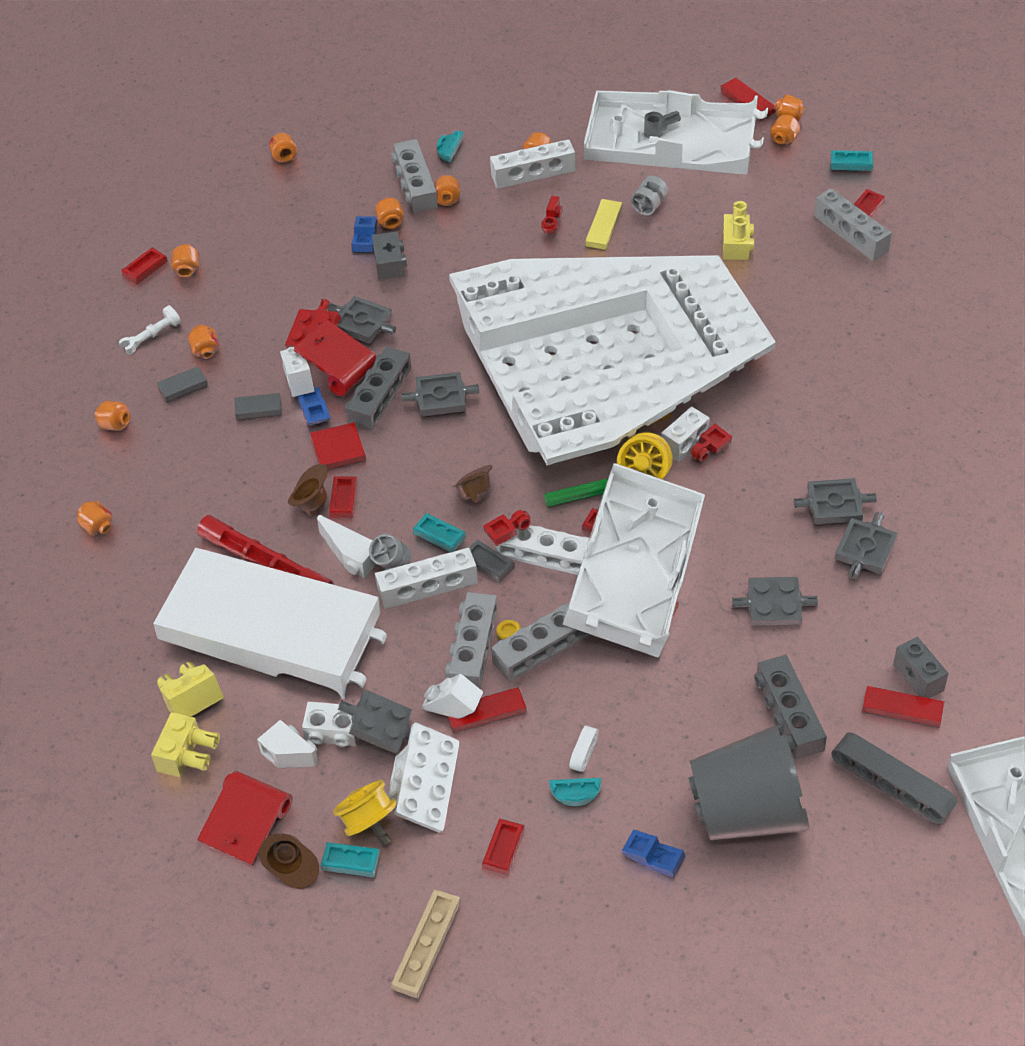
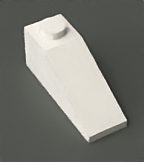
M319 515L317 517L319 533L340 563L349 573L365 578L376 565L369 555V547L372 540Z

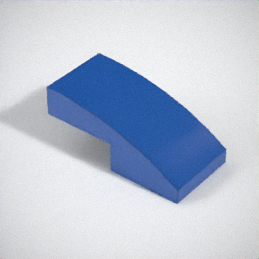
M356 216L354 236L351 244L352 252H373L372 235H375L377 231V217Z
M319 387L314 388V392L298 396L308 426L331 420Z
M634 829L622 849V853L635 862L673 878L686 857L684 850L659 843L657 836Z

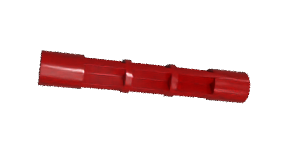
M211 515L204 516L197 527V534L220 548H225L242 557L244 561L334 585L331 579L308 567L305 568L288 559L286 555L271 550L260 544L258 540L234 530L232 526Z

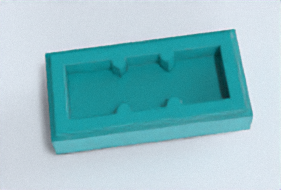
M831 150V170L873 171V151Z
M425 513L413 528V534L449 552H454L466 538L465 531L428 513Z
M326 842L320 865L321 870L375 877L380 850Z

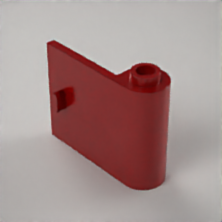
M327 319L296 345L293 350L329 376L328 386L338 396H344L366 375V372L373 367L376 355L372 350L366 348Z
M234 771L225 777L223 789L197 840L253 866L259 855V847L262 841L268 837L276 819H283L287 815L292 805L293 797L285 791L239 771Z

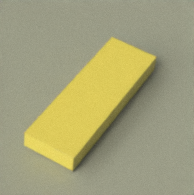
M601 200L585 241L586 247L607 249L622 210V202Z

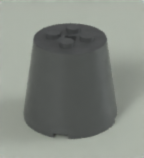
M782 724L772 726L690 760L693 776L688 778L694 800H700V802L695 803L701 826L706 825L710 841L810 830L806 809H802L799 799L803 795L786 735H783L784 729Z

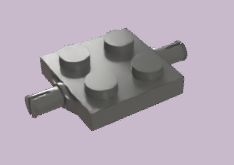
M354 296L349 303L342 307L330 303L328 306V311L338 312L341 316L337 327L355 339L370 344L377 334L382 331L394 335L396 332V326L387 324L392 317V309L357 296Z
M460 372L415 377V392L402 393L403 403L416 401L419 405L421 416L466 411V395L479 394V385L465 386Z
M855 478L808 481V498H794V508L809 507L813 515L814 525L850 522L851 518L863 521L862 503H876L877 496L875 492L862 494L857 488Z
M876 512L872 522H863L851 518L835 553L836 560L852 565L848 572L850 578L853 576V579H857L861 569L882 574L898 536L897 532L881 526L885 518L883 513L879 516V512Z
M798 577L748 578L749 592L747 597H732V608L747 607L751 615V626L801 625L803 606H818L817 595L802 596Z
M366 689L356 706L341 700L337 710L352 715V725L349 734L395 754L400 750L402 741L404 739L409 740L411 730L409 729L408 721L412 709Z

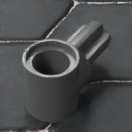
M674 111L664 116L659 112H648L644 117V136L650 139V136L660 138L668 125L681 120L679 112Z

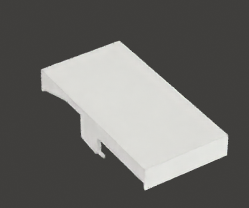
M671 90L659 91V93L596 91L584 140V160L747 175L751 148H760L764 139L762 137L759 141L753 140L756 119H764L767 116L768 108L765 111L757 110L758 96H755L754 100L750 103H710L702 100L699 94H688ZM674 111L679 112L681 120L668 125L660 138L650 136V139L644 136V117L648 112H659L663 116Z
M614 463L607 480L563 625L659 657L669 636L668 631L673 611L684 579L705 494Z
M199 548L194 549L153 623L157 639L275 677L279 673L299 677L335 690L342 699L345 698L348 683H356L361 688L366 683L367 678L365 675L354 670L368 641L376 639L383 645L387 638V634L383 630L374 628L380 616L379 598L376 596Z
M1025 736L951 754L947 770L1025 937Z

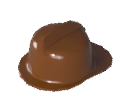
M317 464L307 469L298 480L288 499V504L290 506H298L309 516H313L327 499L324 482L327 478L328 468L324 464Z
M492 465L483 466L468 473L452 487H456L464 499H472L474 502L483 500L484 494L491 489L489 471L492 469Z
M276 833L262 841L259 847L261 864L283 883L292 888L302 889L309 887L316 881L319 875L317 857L297 837L285 833Z

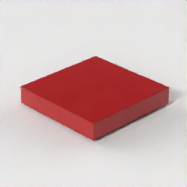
M355 422L310 433L318 463L324 464L328 470L366 460Z

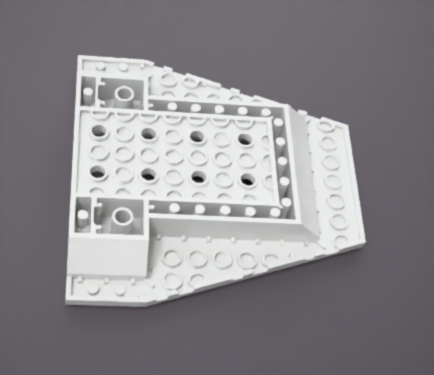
M719 255L509 259L449 274V281L457 294L464 329L528 451L540 452L546 465L616 446L622 438L626 436L628 438L631 437L640 427L644 425L649 426L675 410L676 405L681 402L685 404L690 401L691 396L699 391L703 393L729 377V373L732 371H739L744 368L745 363L752 359L755 361L775 349V340ZM548 352H553L555 355H550ZM506 363H512L514 365L508 366L506 365Z

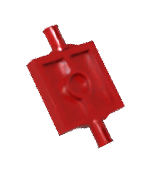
M321 299L320 305L316 310L299 309L285 342L287 349L298 345L326 319L338 326L341 316L338 312L327 311L330 304L329 300Z

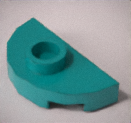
M453 131L454 134L447 136L444 134L438 139L436 146L439 157L447 162H451L464 138V131Z
M602 777L549 780L551 794L556 800L565 805L576 807L593 801L599 794L602 784Z

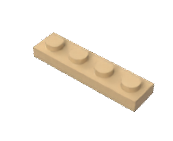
M434 889L391 983L392 990L417 999L419 998L461 903L460 897Z

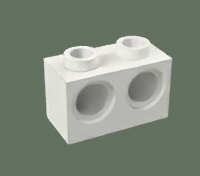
M290 347L280 351L292 397L314 392L307 360L293 351L294 347Z
M692 406L662 432V438L669 444L673 459L678 463L690 453L691 448L696 443H700V435L709 428L710 418Z
M308 702L302 726L305 741L310 740L313 744L317 745L325 743L341 747L356 746L358 737L349 734L352 725V715L337 710L339 704Z

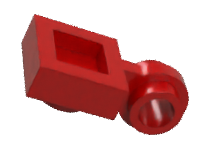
M551 196L546 208V217L541 222V229L546 234H554L558 229L557 219L561 218L563 207L560 206V197Z
M715 423L700 435V443H696L691 448L690 454L695 461L703 462L709 456V450L717 454L731 443L733 436Z
M522 510L515 511L509 520L502 514L483 525L484 532L496 546H499L516 536V529H527L531 524V517L526 511Z

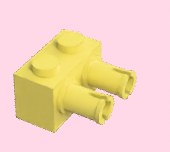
M737 201L733 204V214H724L723 260H749V252L754 251V238H750L754 234V224L750 223V215H746L747 204L743 201Z
M186 662L189 668L184 664L181 665L179 670L182 675L181 677L173 679L171 675L164 674L167 680L165 681L160 676L157 684L170 713L173 712L191 717L223 699L224 696L214 673L205 664L195 667L192 662Z
M171 712L151 754L156 771L181 777L186 766L206 771L210 763V755L194 752L193 749L196 744L216 749L217 745L215 744H219L220 734L199 729L194 717Z

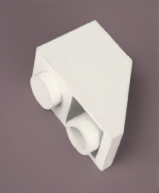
M459 674L452 678H446L436 686H430L424 695L426 699L422 708L426 711L459 719L475 711L483 691L462 674Z
M281 720L257 739L260 753L277 768L315 767L318 764L316 753L318 750L310 740L305 741L300 737L295 727L292 725L287 726Z

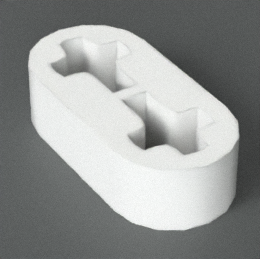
M584 726L571 756L570 769L584 772L597 742L598 729Z

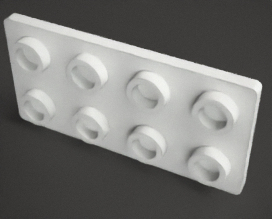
M417 722L411 726L408 746L395 757L388 791L389 799H395L397 802L394 810L395 815L438 833L443 831L459 748L458 740Z

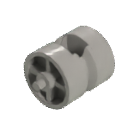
M657 176L646 177L631 197L633 208L643 215L653 214L668 194L667 184Z
M390 534L378 535L372 540L369 547V555L372 561L386 570L410 564L412 559L410 548Z

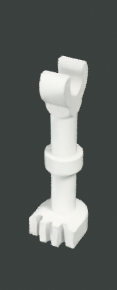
M168 305L163 309L164 319L154 325L146 326V330L135 337L122 338L119 341L120 347L122 349L125 348L127 355L133 354L143 341L150 337H156L158 332L169 325L176 327L182 322L177 312Z

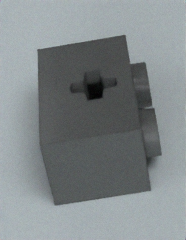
M390 232L372 235L378 280L403 277V268L407 267L405 254L401 255V253H404L403 240L398 239V233Z
M918 636L896 647L893 665L919 696L931 698L945 690L948 672Z

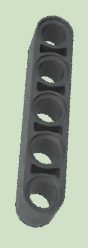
M846 733L831 752L833 759L839 765L936 824H942L958 803L956 796L952 792L857 734Z

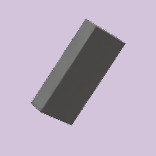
M198 366L157 382L158 389L166 402L208 385L207 379Z
M280 393L235 398L236 420L282 415Z
M476 540L469 547L477 569L498 583L515 568L513 561L479 540Z

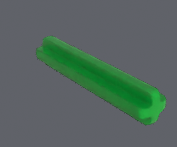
M608 478L547 492L544 494L545 503L550 507L603 494Z

